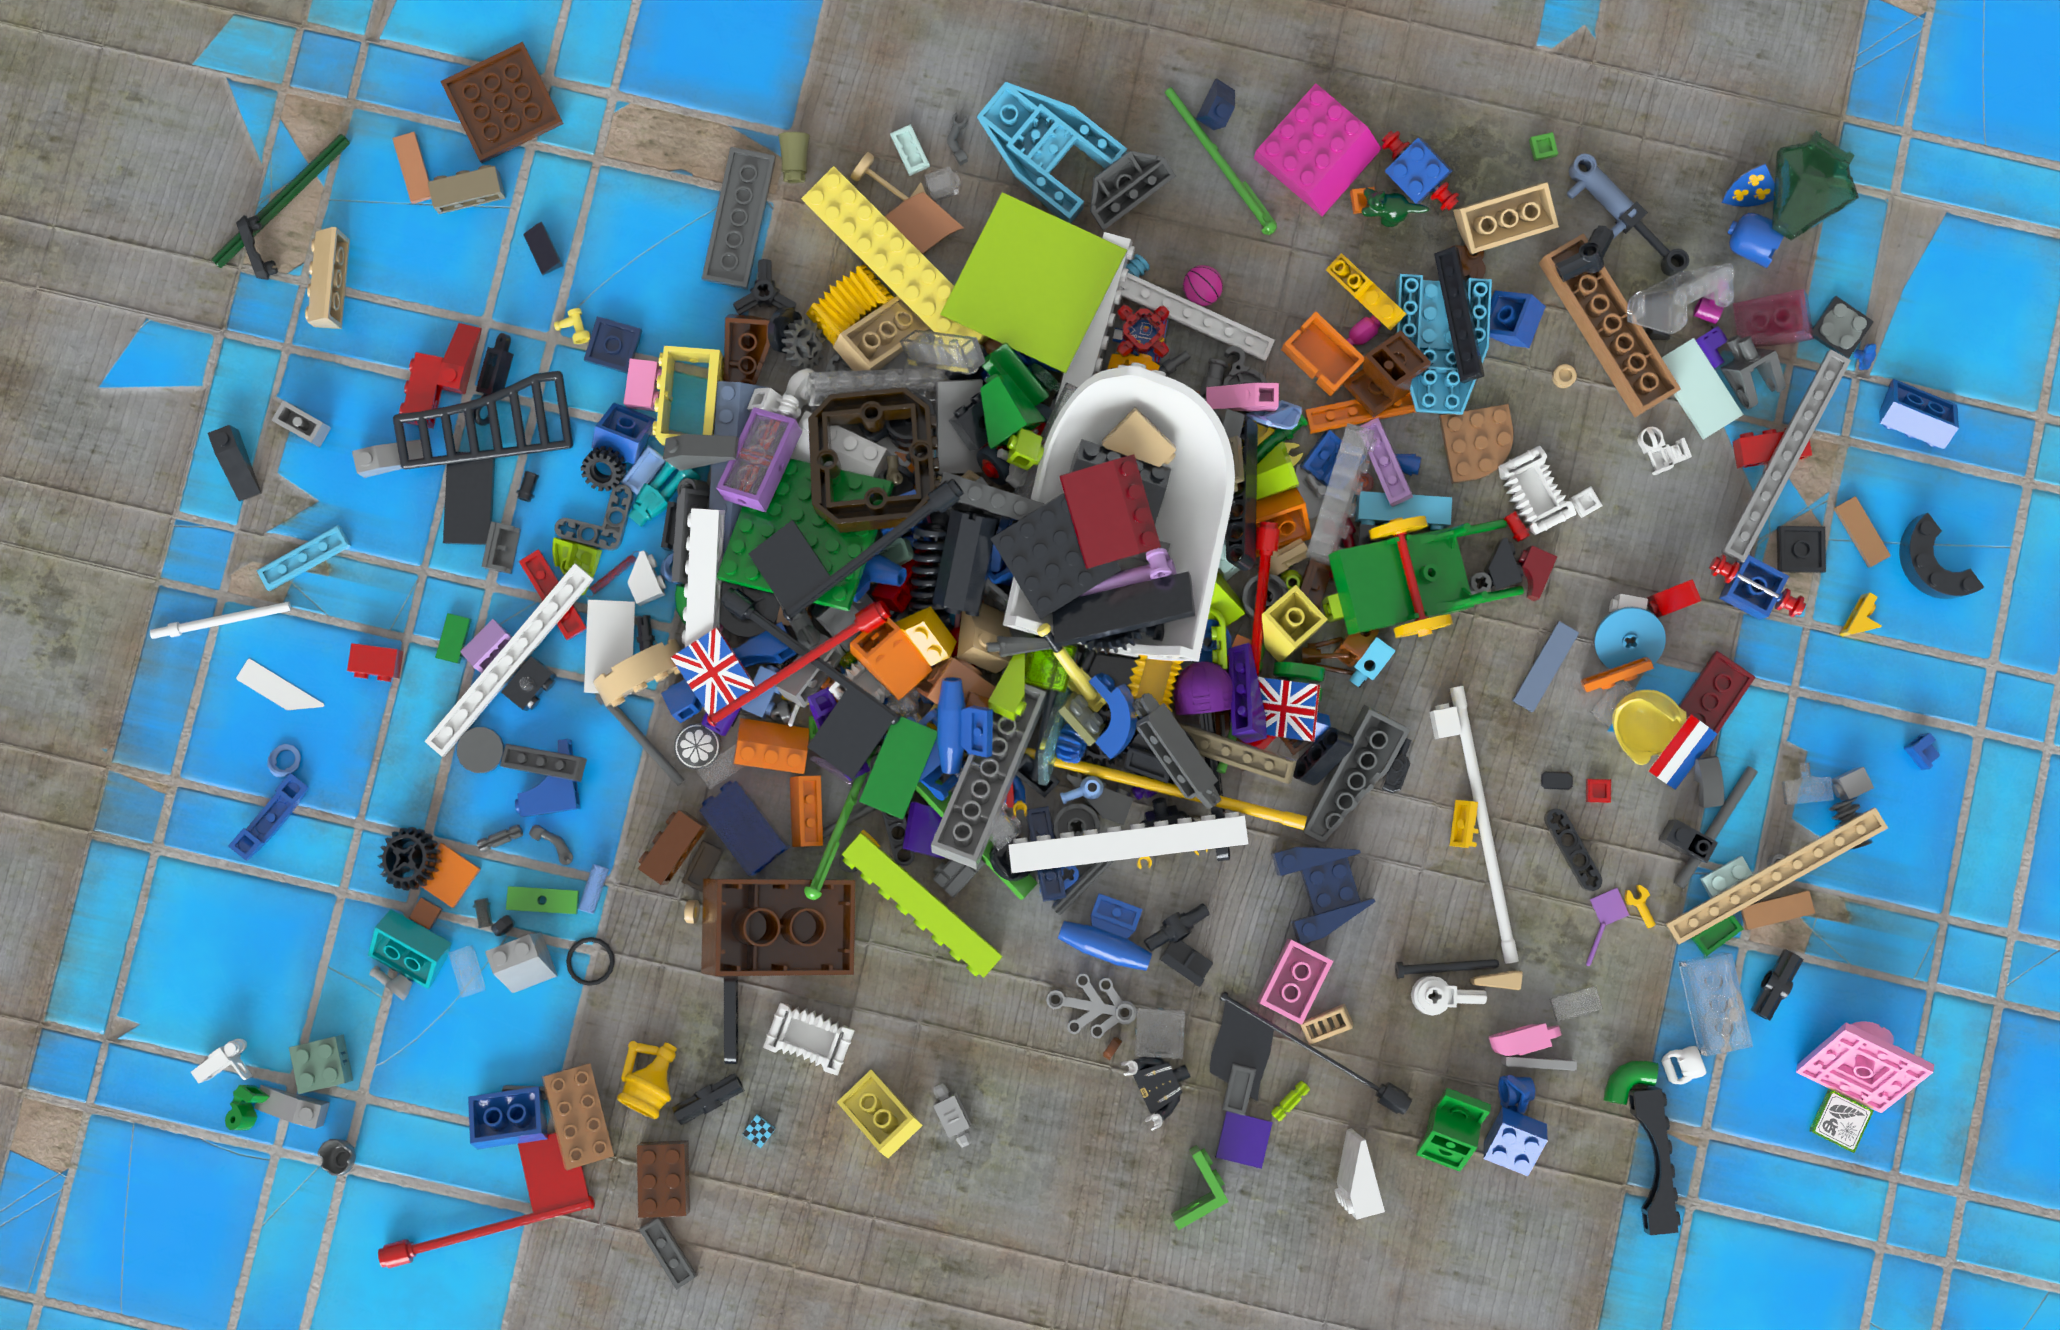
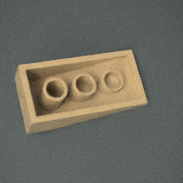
M896 296L840 333L833 348L857 376L864 381L927 333L930 328Z

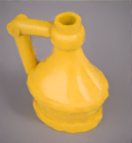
M631 1041L628 1044L629 1049L621 1080L625 1083L622 1093L617 1095V1100L638 1113L652 1119H657L660 1109L666 1102L671 1100L667 1070L669 1063H672L676 1057L675 1052L677 1048L666 1042L659 1048ZM637 1052L657 1055L654 1061L647 1067L632 1073Z

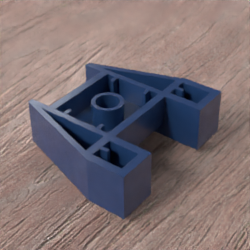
M1292 847L1271 853L1278 876L1301 871L1313 915L1291 921L1297 943L1305 944L1326 937L1375 902L1374 898L1360 901L1347 857L1361 853L1360 850Z

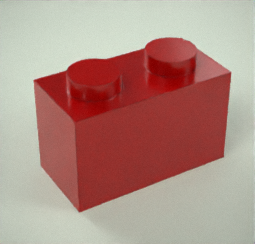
M351 643L347 671L353 672L354 677L368 679L369 675L377 676L379 681L391 682L392 678H400L404 651Z

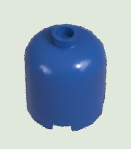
M1746 213L1738 222L1733 220L1727 232L1731 235L1729 241L1730 248L1737 255L1768 268L1775 250L1781 244L1788 225L1757 213Z

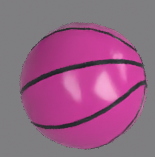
M1198 265L1190 269L1185 275L1183 291L1189 301L1200 306H1207L1214 303L1220 297L1223 291V280L1216 269L1206 265Z

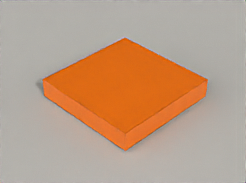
M440 843L437 849L441 853L436 855V858L442 862L435 865L439 871L432 872L434 879L427 880V885L421 887L450 907L455 908L481 868L444 843Z

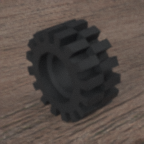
M605 446L596 447L593 451L591 450L581 466V471H584L581 475L583 478L587 477L585 481L587 485L591 482L593 484L591 488L595 489L598 486V491H603L604 488L606 491L616 488L627 471L625 470L627 467L626 463H622L625 460L624 457H618L620 452L616 451L613 453L612 447L606 450ZM603 462L607 464L612 471L611 475L600 473L596 463Z

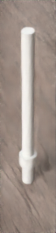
M284 602L181 624L179 622L169 623L166 627L151 629L150 635L152 639L169 635L170 637L180 636L183 632L291 611L290 602Z

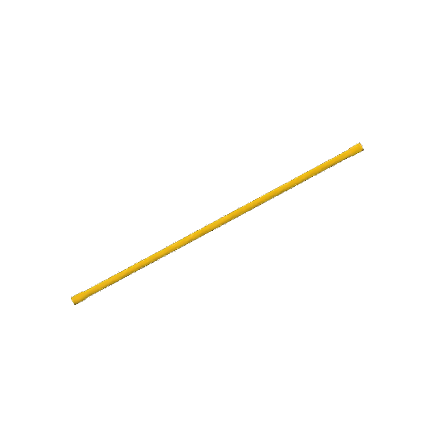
M928 723L926 725L928 728L937 731V727L934 724ZM1027 747L1025 753L1034 759L1036 749ZM1047 752L1045 762L1047 765L1202 803L1197 797L1192 799L1185 798L1176 784L1165 783L1156 779L1084 761H1079L1075 764L1067 763L1058 759L1056 754ZM1220 796L1222 800L1215 805V807L1279 822L1283 825L1304 830L1307 816L1288 811L1284 812Z

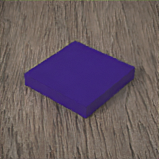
M911 802L903 849L938 859H945L943 856L932 853L931 843L942 820V817L932 807Z
M1226 1111L1215 1157L1262 1169L1273 1122Z

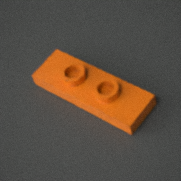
M1643 657L1581 679V684L1586 693L1598 688L1608 689L1615 686V682L1623 679L1624 681L1634 680L1638 677L1637 674L1654 669L1648 657Z

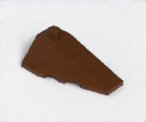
M729 314L725 317V382H741L756 385L770 348L768 340L770 319Z

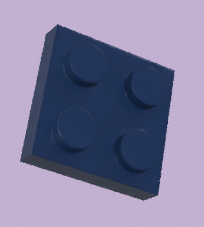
M597 316L584 361L628 374L629 361L635 357L642 330Z

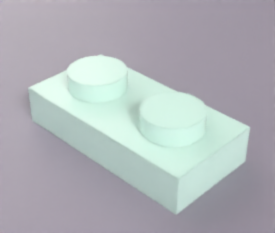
M1739 856L1699 879L1710 898L1753 874L1743 856Z

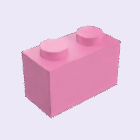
M630 359L624 405L627 408L655 411V399L659 398L660 394L657 389V377L662 372L658 362Z

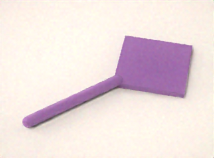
M1618 888L1590 899L1601 925L1586 962L1587 966H1590L1605 926L1629 915Z

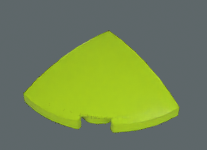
M553 538L552 553L555 566H560L564 575L574 564H577L592 578L594 577L602 550L562 538ZM589 586L586 588V590H585L581 595H585V593L587 592Z

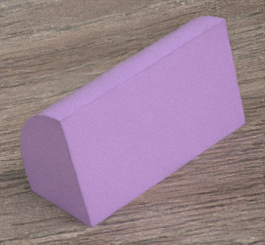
M492 619L460 652L475 669L483 673L510 641L512 636Z

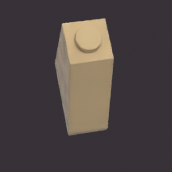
M1136 407L1102 440V445L1107 449L1127 456L1134 454L1136 459L1158 467L1163 463L1165 465L1169 464L1176 456L1174 453L1176 446Z

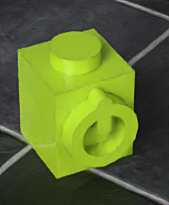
M1021 428L1008 441L1007 448H1009L1006 462L1027 471L1033 464L1038 465L1044 453V446L1041 445L1043 437L1036 435L1030 430Z

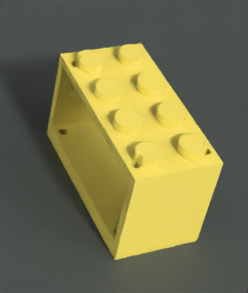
M664 346V351L660 352L659 366H662V372L657 377V389H660L659 398L655 399V412H658L657 421L653 422V435H656V439L662 446H665L666 438L678 436L677 434H668L671 402L673 401L672 389L675 361L709 363L703 435H714L717 382L724 381V356L720 350Z

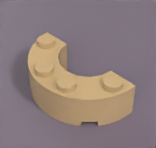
M670 639L668 640L669 644L665 646L662 642L651 646L616 664L611 668L612 671L609 674L605 675V673H602L593 683L605 706L607 707L612 704L613 707L622 704L626 701L625 697L631 692L637 693L648 687L646 683L654 679L656 682H659L672 673H675V675L681 674L671 659L673 655L682 650L677 640Z

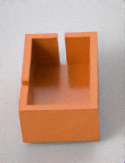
M1316 311L1281 348V351L1311 379L1314 377L1318 378L1316 384L1330 397L1364 362V356Z

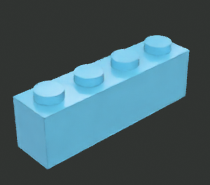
M1360 491L1356 495L1355 522H1361V524H1387L1390 520L1403 517V519L1425 516L1428 524L1427 527H1430L1431 531L1441 530L1451 525L1452 497L1413 495V498L1392 507L1385 493Z

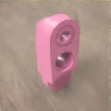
M1546 1023L1529 1024L1491 1035L1489 1040L1495 1053L1505 1056L1524 1055L1552 1047L1550 1039L1557 1038L1562 1034L1559 1025L1547 1027Z

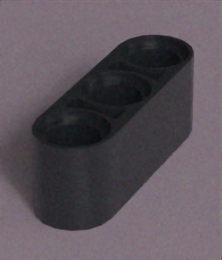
M1334 727L1327 729L1297 760L1293 777L1309 785H1317L1351 751L1354 745L1353 737Z

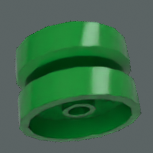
M1275 662L1273 675L1287 681L1320 683L1324 681L1325 668L1302 663ZM1321 687L1319 692V702L1322 701L1323 689Z

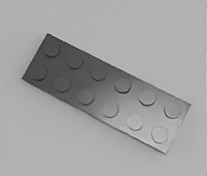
M730 147L704 265L703 281L748 290L775 166V155Z

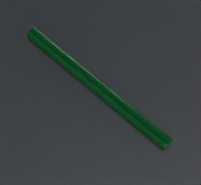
M339 134L256 214L260 220L256 224L261 223L262 227L259 230L253 231V236L257 235L350 144L343 134ZM240 232L212 257V262L219 268L225 266L244 247Z

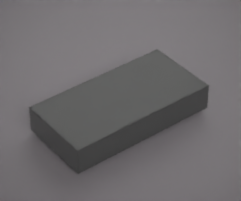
M1232 1064L1222 1110L1245 1116L1256 1072L1255 1068Z

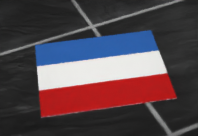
M1691 714L1648 771L1676 790L1695 765V759L1702 756L1717 736V733Z

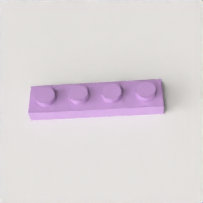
M1375 418L1357 427L1390 505L1394 507L1413 498L1380 419Z

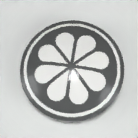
M694 723L684 727L678 733L674 742V751L679 762L685 767L694 770L705 769L711 766L717 760L721 749V740L717 733L707 727L702 728L701 723Z

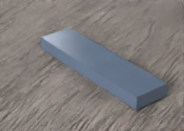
M1560 621L1556 623L1512 699L1513 702L1530 712H1534L1579 632Z

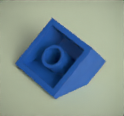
M1495 290L1491 299L1489 337L1510 346L1530 348L1546 306L1532 294Z
M613 403L595 426L591 448L605 446L607 450L609 447H612V452H620L618 457L623 456L624 462L635 464L645 449L653 430V422L656 419Z

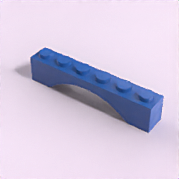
M782 622L775 624L791 636L789 630ZM764 631L758 636H753L743 645L732 649L744 668L764 663L781 664L798 654L768 631ZM685 679L679 683L672 684L661 693L671 715L680 723L699 713L703 707Z

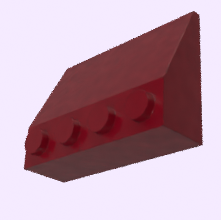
M1134 454L1059 476L1086 569L1161 547Z

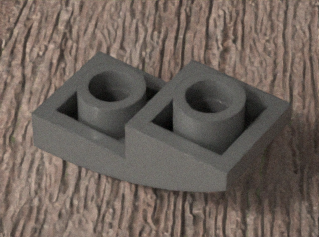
M1717 756L1695 759L1694 781L1700 783L1699 806L1709 808L1724 805V785L1719 758Z

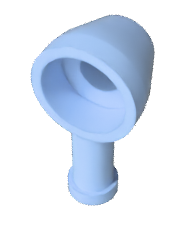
M1088 776L1083 779L1079 788L1065 793L1062 792L1060 796L1063 804L1082 796L1093 800L1101 796L1104 786L1098 777ZM1090 783L1096 784V791L1090 792L1088 785Z

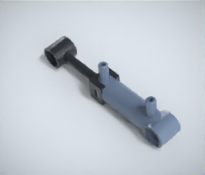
M1590 154L1577 156L1569 167V176L1577 183L1567 192V196L1573 199L1586 188L1617 220L1615 222L1616 225L1610 229L1613 230L1614 238L1623 231L1626 234L1634 227L1663 257L1660 266L1665 275L1674 277L1685 270L1690 261L1687 252L1682 249L1670 251L1640 221L1648 212L1637 201L1633 203L1597 166L1593 156ZM1578 164L1584 165L1587 168V172H1582ZM1672 258L1679 262V267L1672 265Z

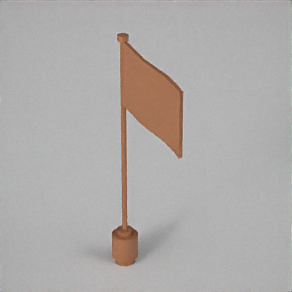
M924 192L906 199L884 216L922 254L926 253L946 236L964 229ZM989 338L982 346L989 355L1000 347L1002 343Z

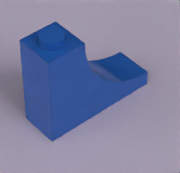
M558 740V753L573 755L572 740ZM547 776L539 785L528 791L517 793L518 799H515L516 812L520 813V817L581 809L577 781Z

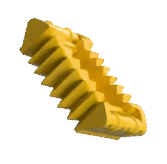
M865 264L857 266L856 273L850 271L849 277L842 275L843 282L836 280V286L829 285L830 293L824 292L825 299L818 297L819 304L813 303L806 313L813 323H817L818 329H822V333L833 346L840 333L860 321L861 318L866 317V314H871L872 310H877L878 307L883 306L894 298L888 291V288L881 284Z
M1139 655L1141 658L1134 660L1138 666L1131 668L1134 675L1130 676L1129 679L1132 683L1127 685L1132 690L1130 692L1133 698L1138 699L1143 694H1152L1159 705L1164 703L1172 712L1169 704L1173 703L1170 699L1173 694L1170 690L1175 689L1172 683L1177 681L1175 676L1180 675L1178 670L1182 669L1179 664L1184 661L1149 659L1146 655Z

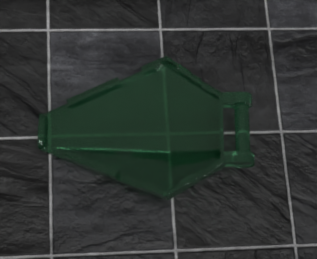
M1817 130L1812 134L1808 142L1782 147L1777 151L1772 229L1791 241L1854 203L1859 198L1849 168L1855 155L1850 151L1845 152L1829 142Z

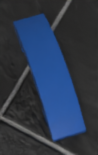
M290 773L275 790L277 793L247 828H243L228 847L248 861L289 818L307 793L309 787Z

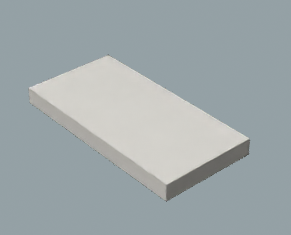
M588 600L584 693H598L593 681L602 673H605V675L609 674L613 666L633 656L635 602Z

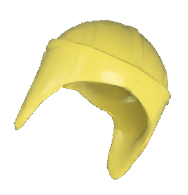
M1639 690L1628 694L1616 705L1612 716L1615 736L1621 748L1638 765L1647 764L1651 756H1660L1687 720L1686 711L1679 708L1672 698L1655 690Z

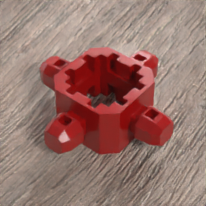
M1123 305L1117 311V314L1123 322L1126 321L1122 329V338L1125 341L1120 343L1117 352L1122 357H1127L1133 352L1132 349L1138 354H1147L1153 348V353L1158 357L1163 358L1166 356L1169 348L1164 341L1161 342L1164 336V324L1162 322L1168 318L1169 310L1163 305L1158 307L1154 314L1149 309H1139L1133 314V310L1130 307ZM1142 318L1145 321L1147 320L1157 330V334L1144 345L1139 343L1129 331Z

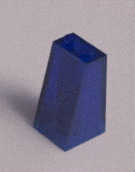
M730 780L720 788L721 793L715 798L711 795L701 803L703 807L699 811L747 875L755 876L791 846L739 781L732 783Z

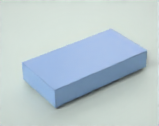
M648 446L622 479L621 483L628 486L631 491L638 495L644 483L650 484L663 468L666 461L663 460L662 455Z

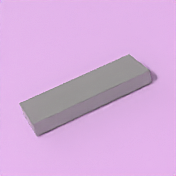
M1501 1055L1502 1065L1509 1067L1577 1070V1061L1572 1059Z

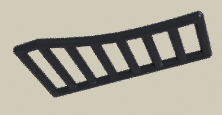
M561 371L536 373L490 395L465 403L393 416L400 465L405 470L571 449L574 445L564 378ZM540 382H555L563 440L549 441ZM531 385L540 443L526 445L518 391ZM509 396L517 446L503 448L496 401ZM487 405L494 449L480 451L473 410ZM464 412L470 452L456 454L450 415ZM441 417L447 455L433 457L427 420ZM417 421L423 458L409 460L403 423Z

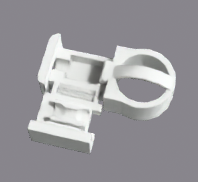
M1647 427L1640 432L1638 444L1643 454L1648 453L1655 470L1652 472L1653 475L1668 471L1674 467V464L1692 457L1685 438L1676 441L1675 445L1669 446V444H1665L1663 433L1657 427ZM1645 431L1649 433L1653 447L1646 445L1643 441Z

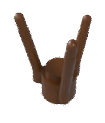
M1342 637L1317 643H1308V647H1302V664L1323 667L1326 671L1341 674H1354V671L1317 664L1321 663V659L1350 657L1348 653L1321 654V649H1316L1343 640Z

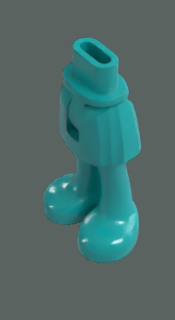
M665 462L657 477L650 484L644 483L635 500V504H632L634 508L628 516L642 527L647 520L651 521L652 518L667 508L668 501L678 489V485L683 479L700 480L701 476L693 469L678 470L674 478L660 492L659 490L664 482L677 469L668 462Z

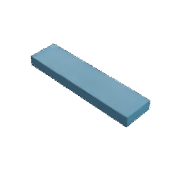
M337 525L256 571L267 591H271L349 548L351 545L341 526Z

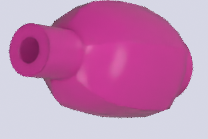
M1374 315L1370 318L1364 317L1350 329L1349 338L1346 340L1352 346L1363 345L1378 333L1381 323Z

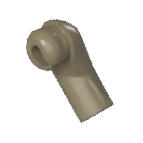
M898 455L886 456L888 467L886 480L892 481L894 486H897L903 480L902 475L897 470L899 467Z

